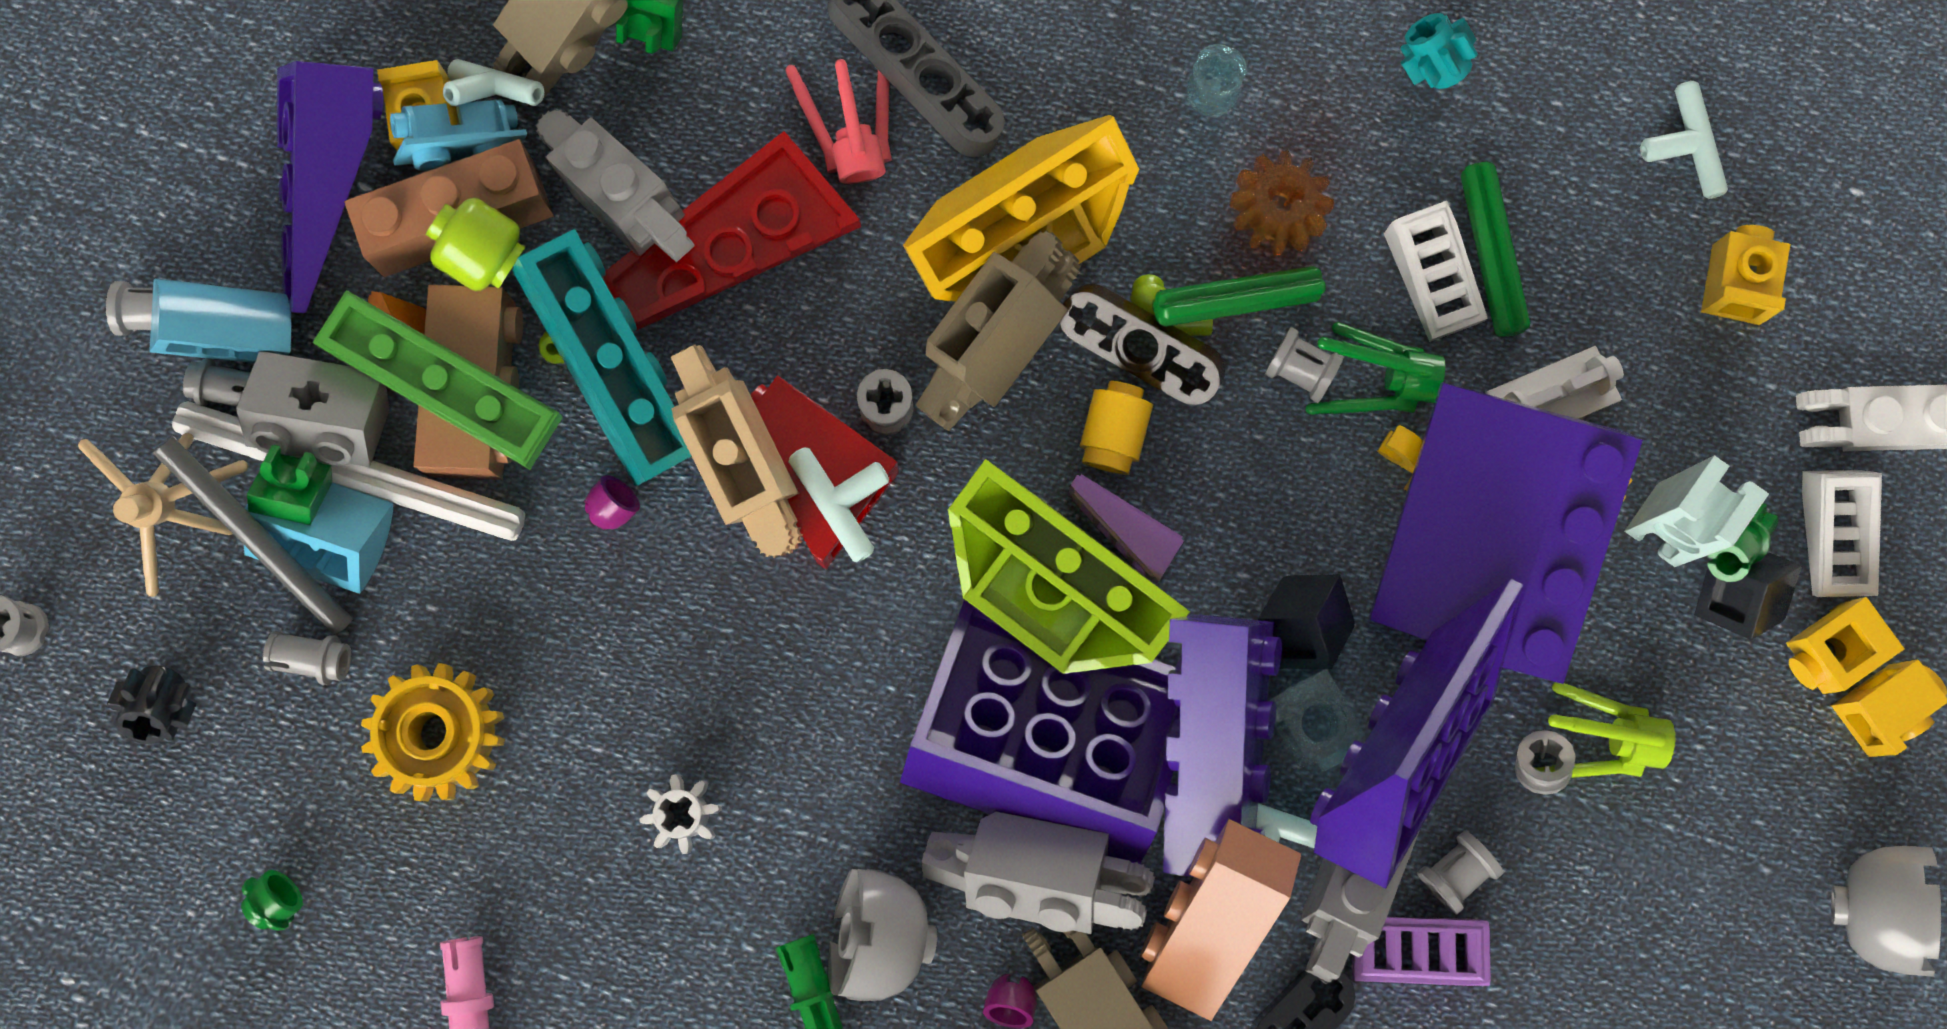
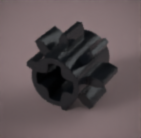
M148 666L141 671L132 668L125 682L117 681L106 706L112 710L119 711L113 724L118 727L119 731L126 738L141 744H156L164 738L172 741L178 728H187L197 703L185 699L190 685L185 683L180 674L167 667Z

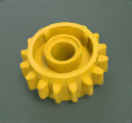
M438 663L433 676H431L425 666L417 664L411 667V679L404 680L402 677L392 675L388 678L391 690L385 696L372 695L370 701L377 708L372 718L362 719L361 726L370 730L371 741L361 746L363 753L374 754L378 761L371 770L375 777H385L388 775L394 777L390 786L391 792L404 794L414 785V800L429 802L435 787L441 800H452L456 796L455 785L460 784L466 789L474 790L479 786L475 774L481 768L494 770L496 763L489 755L493 747L503 746L505 742L504 738L495 735L494 724L502 721L504 714L499 711H490L487 703L495 695L491 689L485 687L475 691L472 689L475 684L476 675L463 671L453 681V668L450 665ZM438 715L445 723V738L438 747L429 750L422 741V728L428 719Z

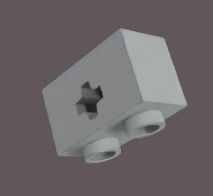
M259 351L236 411L246 447L257 448L267 453L272 445H277L281 448V454L288 453L303 456L305 452L313 453L315 458L333 465L348 463L370 467L390 407L386 386L351 366Z

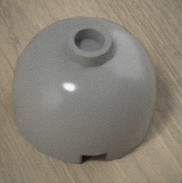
M1894 846L1878 848L1861 855L1850 866L1845 886H1832V923L1845 925L1849 943L1853 950L1862 960L1879 969L1907 975L1934 977L1936 971L1927 959L1939 958L1941 894L1940 885L1925 884L1924 866L1938 867L1932 847Z
M852 869L849 871L842 885L834 918L843 917L838 944L830 941L828 978L830 990L833 995L844 996L850 1000L880 1001L904 991L915 980L921 964H930L932 962L937 946V928L935 925L928 924L926 906L918 891L900 877L873 869Z

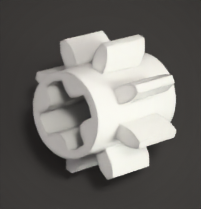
M675 774L671 775L670 779L671 791L663 794L661 791L649 789L646 792L649 798L656 803L653 808V814L641 817L640 823L655 824L656 828L660 831L654 842L656 848H662L667 845L671 838H678L680 851L682 854L691 853L693 847L691 837L699 834L706 839L715 838V833L706 824L709 815L722 811V806L716 804L707 805L702 798L708 788L706 781L701 780L694 785L691 791H685L683 779L680 775ZM690 799L692 805L688 813L695 819L693 825H678L673 829L670 825L675 816L668 810L672 802L685 803Z

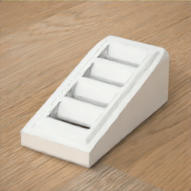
M1448 201L1394 220L1385 231L1384 236L1429 342L1485 322L1488 319L1457 222ZM1432 230L1434 239L1418 245L1414 244L1412 236ZM1440 252L1442 253L1444 262L1422 269L1420 260ZM1450 275L1452 276L1454 285L1430 293L1428 283ZM1461 297L1464 308L1438 317L1436 306Z
M1863 470L1802 471V499L1813 596H1878L1882 473ZM1835 490H1848L1849 501H1835ZM1834 515H1851L1852 526H1834ZM1833 540H1853L1854 551H1833ZM1856 564L1857 576H1832L1833 565Z

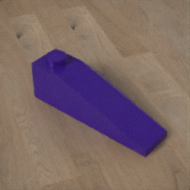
M294 61L277 68V148H284L285 151H290V164H284L282 178L279 180V201H282L284 212L292 213V225L284 224L281 234L283 294H286L288 297L291 312L306 313L345 207L344 201L348 199L371 136L373 120L381 119L383 89L381 83H373V68Z

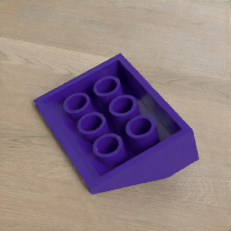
M1441 382L1369 619L1428 640L1433 631L1512 579L1523 584L1503 668L1563 684L1643 440L1621 430Z
M1510 579L1433 631L1420 653L1412 650L1408 652L1396 677L1395 683L1399 687L1392 698L1385 694L1381 696L1368 723V729L1372 730L1365 743L1357 740L1352 743L1340 768L1339 774L1343 776V779L1335 791L1328 787L1325 788L1314 806L1310 823L1317 826L1314 846L1315 854L1385 889L1387 888L1495 699L1523 584Z
M964 599L913 736L900 783L988 814L1001 812L1109 834L1108 856L1141 864L1157 834L1165 805V794L1174 772L1169 769L1168 761H1166L1167 736L1171 732L1174 721L1180 719V707L1175 705L1174 699H1168V673L1171 669L1175 670L1176 667L1153 660L1152 663L1063 674Z

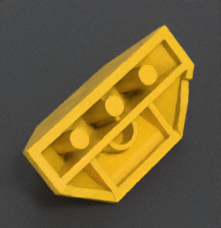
M1111 115L1037 137L938 199L905 241L903 247L930 295L934 299L956 302L994 251L1012 262L1023 246L1029 244V239H1032L1034 234L1038 235L1040 231L1042 233L1046 230L1049 233L1053 232L1062 242L1061 246L1066 251L1070 250L1079 260L1078 263L1080 264L1106 248L1122 211L1129 185H1133L1139 172V167L1115 118Z

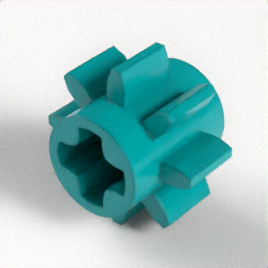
M1441 13L1427 15L1415 22L1405 35V42L1407 44L1402 45L1400 48L1405 56L1401 61V65L1414 85L1426 79L1431 88H1449L1462 81L1471 71V59L1478 55L1473 46L1477 39L1465 18H1460L1452 24L1447 15Z

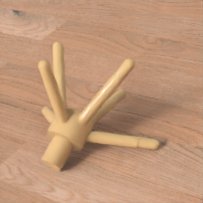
M184 433L178 442L188 450L193 443L194 437L190 433ZM87 439L79 441V449L122 492L120 498L113 506L115 517L123 523H128L140 529L145 589L148 596L154 597L159 593L154 525L170 521L225 535L233 534L217 519L175 509V500L190 495L192 492L183 483L168 488L164 483L172 472L163 463L160 464L149 481L134 485L93 443ZM239 460L209 473L220 483L247 471L248 464L244 460Z

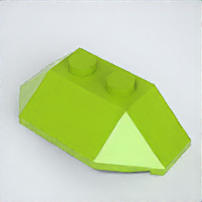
M987 459L983 461L948 509L963 598L1063 674L1152 663L1169 640L1170 619L1185 617L1190 613L1188 609Z

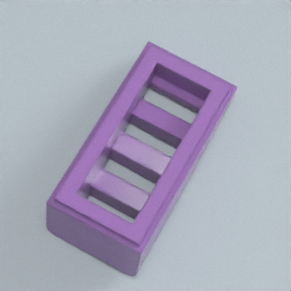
M1077 475L1068 492L1074 504L1138 572L1156 585L1184 542L1183 536L1084 475Z
M1387 917L1382 929L1386 931V968H1375L1374 941L1367 945L1362 956L1352 955L1353 981L1489 986L1491 981L1490 926L1487 920ZM1401 931H1411L1412 968H1402ZM1428 932H1438L1439 969H1429ZM1456 933H1464L1465 970L1456 969Z

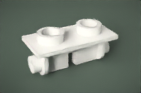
M1593 346L1485 392V394L1579 419L1622 400L1615 385L1616 380L1623 378L1624 373L1619 360L1615 356L1605 358L1600 355L1597 347Z

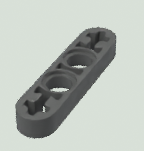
M828 0V15L835 26L954 149L970 157H982L992 152L997 146L1005 123L1002 110L897 0H865V8L858 3L848 6L844 3L845 0ZM869 20L873 23L871 28H867ZM886 33L900 34L908 40L911 49L900 54L889 52L883 48L879 38ZM927 74L940 75L947 80L951 91L944 95L930 94L923 89L919 79ZM959 99L964 100L962 108L957 105ZM967 121L971 124L982 121L986 124L985 131L977 128L970 132L965 128V124Z

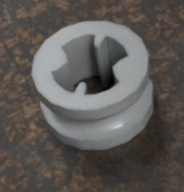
M1547 730L1532 732L1524 737L1518 746L1514 768L1517 779L1525 788L1533 793L1543 795L1557 793L1570 782L1576 755L1573 746L1562 735ZM1540 753L1541 759H1544L1545 753L1555 756L1557 758L1555 772H1550L1549 766H1545L1544 772L1533 768L1534 754Z

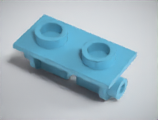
M501 99L457 105L456 110L460 125H451L446 104L403 106L401 113H391L390 116L393 137L404 138L393 159L394 165L414 164L415 169L422 171L436 169L450 164L453 160H461L517 139L523 142L527 132L526 129L510 130L517 128V112L514 105H504Z

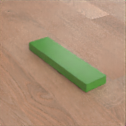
M348 290L345 291L312 342L322 350L529 470L563 418L554 409Z

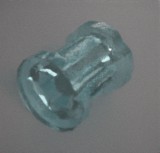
M1219 43L1209 45L1199 52L1197 61L1192 69V75L1188 80L1186 93L1191 106L1202 115L1212 117L1224 115L1237 102L1242 81L1247 73L1245 59L1238 50ZM1212 75L1213 79L1207 81L1206 77ZM1226 81V86H1221L1220 82Z

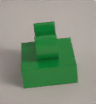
M626 0L628 3L627 9L621 18L616 21V42L624 44L627 37L645 42V52L653 54L660 48L673 52L682 38L683 0Z
M272 445L247 493L248 512L311 525L332 484V465L317 462L313 453L305 452L302 458L281 454L280 446Z

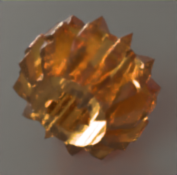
M1288 149L1280 153L1276 165L1263 153L1256 158L1254 171L1241 170L1236 179V183L1241 190L1232 193L1229 205L1231 208L1241 211L1233 223L1235 230L1254 229V233L1249 241L1251 248H1257L1266 238L1271 240V250L1275 256L1283 253L1287 241L1300 252L1305 250L1310 243L1309 235L1320 237L1324 233L1328 224L1323 216L1331 213L1334 208V199L1322 194L1330 183L1329 175H1319L1312 178L1309 175L1314 165L1312 157L1304 159L1300 166L1297 167L1292 165V156ZM1275 195L1285 197L1284 206L1292 204L1289 211L1277 209L1276 206L1279 201L1275 200L1271 203Z

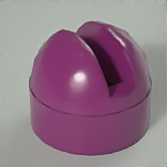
M610 475L602 476L590 489L584 500L585 511L589 514L590 521L598 528L604 530L621 527L640 509L639 500L634 492L624 482Z
M1010 973L1003 974L995 979L989 988L983 1014L987 1019L1001 1026L1009 1028H1026L1031 1026L1037 1006V993L1033 985L1024 976L1021 977L1019 984L1010 982Z

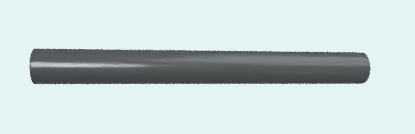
M173 435L152 451L333 635L340 633L350 624L353 618Z

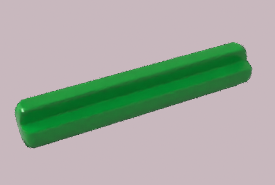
M1492 162L1475 163L1465 167V170L1461 173V181L1494 332L1499 337L1515 336L1529 329L1531 323L1496 166Z
M1302 267L1160 290L1156 293L1155 299L1152 300V310L1155 313L1156 322L1166 327L1317 302L1321 298V294L1325 292L1326 284L1318 267Z

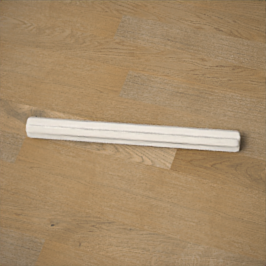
M189 401L182 402L178 406L172 421V427L175 432L181 435L190 433L196 440L261 461L264 460L267 453L257 448L245 446L238 417L196 405ZM283 453L284 455L293 456L297 458L303 457L300 455ZM316 458L317 462L324 463V464H329V463H326V462H324V461H322V460ZM372 461L370 467L348 463L344 465L329 464L332 465L333 483L503 539L516 540L524 526L525 512L519 507L376 461Z

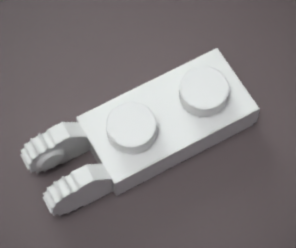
M1947 385L1847 387L1845 389L1807 391L1796 395L1798 410H1807L1809 412L1839 410L1840 427L1815 426L1799 432L1800 446L1842 447L1843 451L1947 449Z

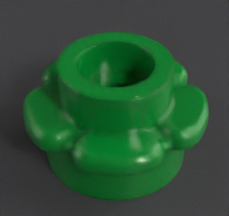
M268 870L258 879L254 877L248 878L242 885V893L246 896L241 902L242 912L246 919L257 928H270L277 931L285 930L289 927V923L294 920V914L302 908L303 899L298 887L290 878L279 871Z

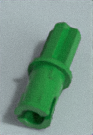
M1763 503L1734 546L1708 555V558H1713L1707 563L1708 568L1719 580L1736 582L1743 579L1748 574L1750 566L1761 561L1769 552L1771 545L1770 537L1777 528L1779 521L1777 515L1767 512V504Z
M815 934L776 947V952L785 971L794 1003L789 1005L791 1011L799 1009L805 1029H843L833 999L835 995L830 990L829 978L820 957L821 954L816 943Z

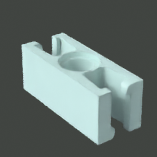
M1714 455L1659 482L1624 532L1637 541H1641L1649 533L1658 535L1667 542L1660 546L1658 555L1672 566L1677 567L1734 546L1769 493L1753 482L1742 484L1737 490L1738 493L1729 490L1719 481L1730 466Z

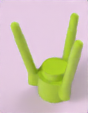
M1554 682L1552 684V690L1557 694L1620 717L1615 719L1613 724L1553 714L1548 718V723L1552 727L1609 738L1611 754L1620 756L1619 760L1575 763L1571 778L1610 774L1641 777L1645 766L1660 769L1668 766L1675 748V729L1671 720L1650 717L1647 708L1625 705L1566 683ZM1556 765L1549 766L1550 772H1555ZM1535 767L1540 772L1545 771V767Z

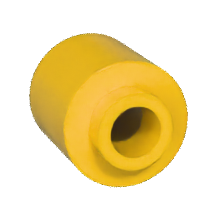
M1109 381L1107 390H1094L1080 442V447L1085 450L1082 459L1083 464L1115 474L1129 475L1132 462H1139L1153 408L1152 403L1142 399L1144 389L1124 382Z

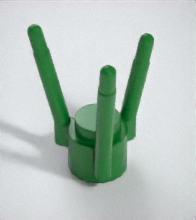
M1335 322L1332 325L1334 333L1371 348L1327 337L1318 339L1317 345L1320 349L1387 367L1385 388L1395 391V395L1309 403L1305 408L1308 414H1341L1382 410H1399L1414 413L1418 401L1435 403L1440 384L1444 382L1446 365L1443 356L1424 353L1423 348L1402 345L1341 322Z

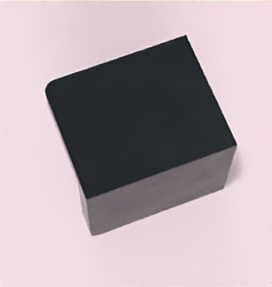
M1768 552L1761 561L1750 566L1748 574L1743 579L1736 582L1719 580L1707 568L1694 615L1749 640H1753L1785 620L1802 565Z
M1340 574L1284 576L1258 617L1259 621L1274 622L1273 637L1281 638L1282 654L1279 669H1332L1355 627L1354 617Z

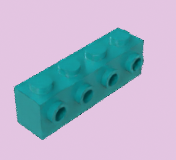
M573 229L519 256L512 271L634 486L648 481L691 457L673 418L672 408L675 406L663 387L667 385L665 373L655 356L651 352L644 353L633 333L637 330L634 318L624 301L620 297L614 299L602 278L606 275L605 268L593 246L589 242L583 244L576 230Z

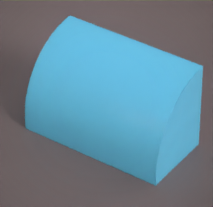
M156 278L153 280L149 352L255 363L259 351L286 356L290 354L291 311L286 294Z
M332 482L311 525L252 512L249 513L314 579L360 594L373 575L383 553L392 521L393 502ZM244 545V553H245V555H246V556H249V557H252V558H255V559H258V558Z

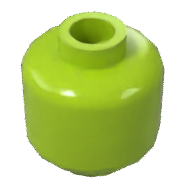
M475 197L466 199L457 210L445 204L425 234L436 241L430 254L432 264L473 291H482L490 284L499 289L517 258L525 249V246L518 243L520 237L518 224Z

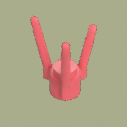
M843 59L836 61L835 69L846 127L835 133L837 141L833 143L797 68L794 65H788L785 70L824 153L827 172H837L839 182L844 184L867 182L883 176L886 172L884 163L892 161L888 142L889 80L878 70L875 134H872L869 125L859 123L847 63Z

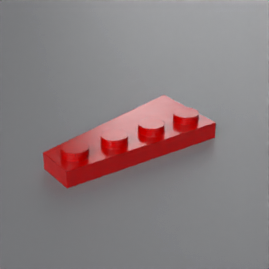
M783 131L682 210L685 216L678 222L687 232L686 236L692 240L695 246L679 261L673 260L654 243L641 256H637L631 250L608 268L606 275L602 278L613 298L620 297L624 301L634 318L637 330L852 232L861 227V222L787 133Z

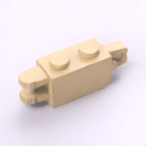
M692 345L671 356L684 385V389L675 393L679 405L672 408L673 418L725 525L743 522L752 541L757 542L756 548L760 549V554L765 553L766 557L773 556V558H776L778 555H786L787 552L789 554L793 553L794 549L799 548L798 544L802 543L800 537L803 534L800 533L801 527L796 525L798 520L787 499L799 494L744 381L734 380L729 369L725 367L716 372L704 348L700 345Z

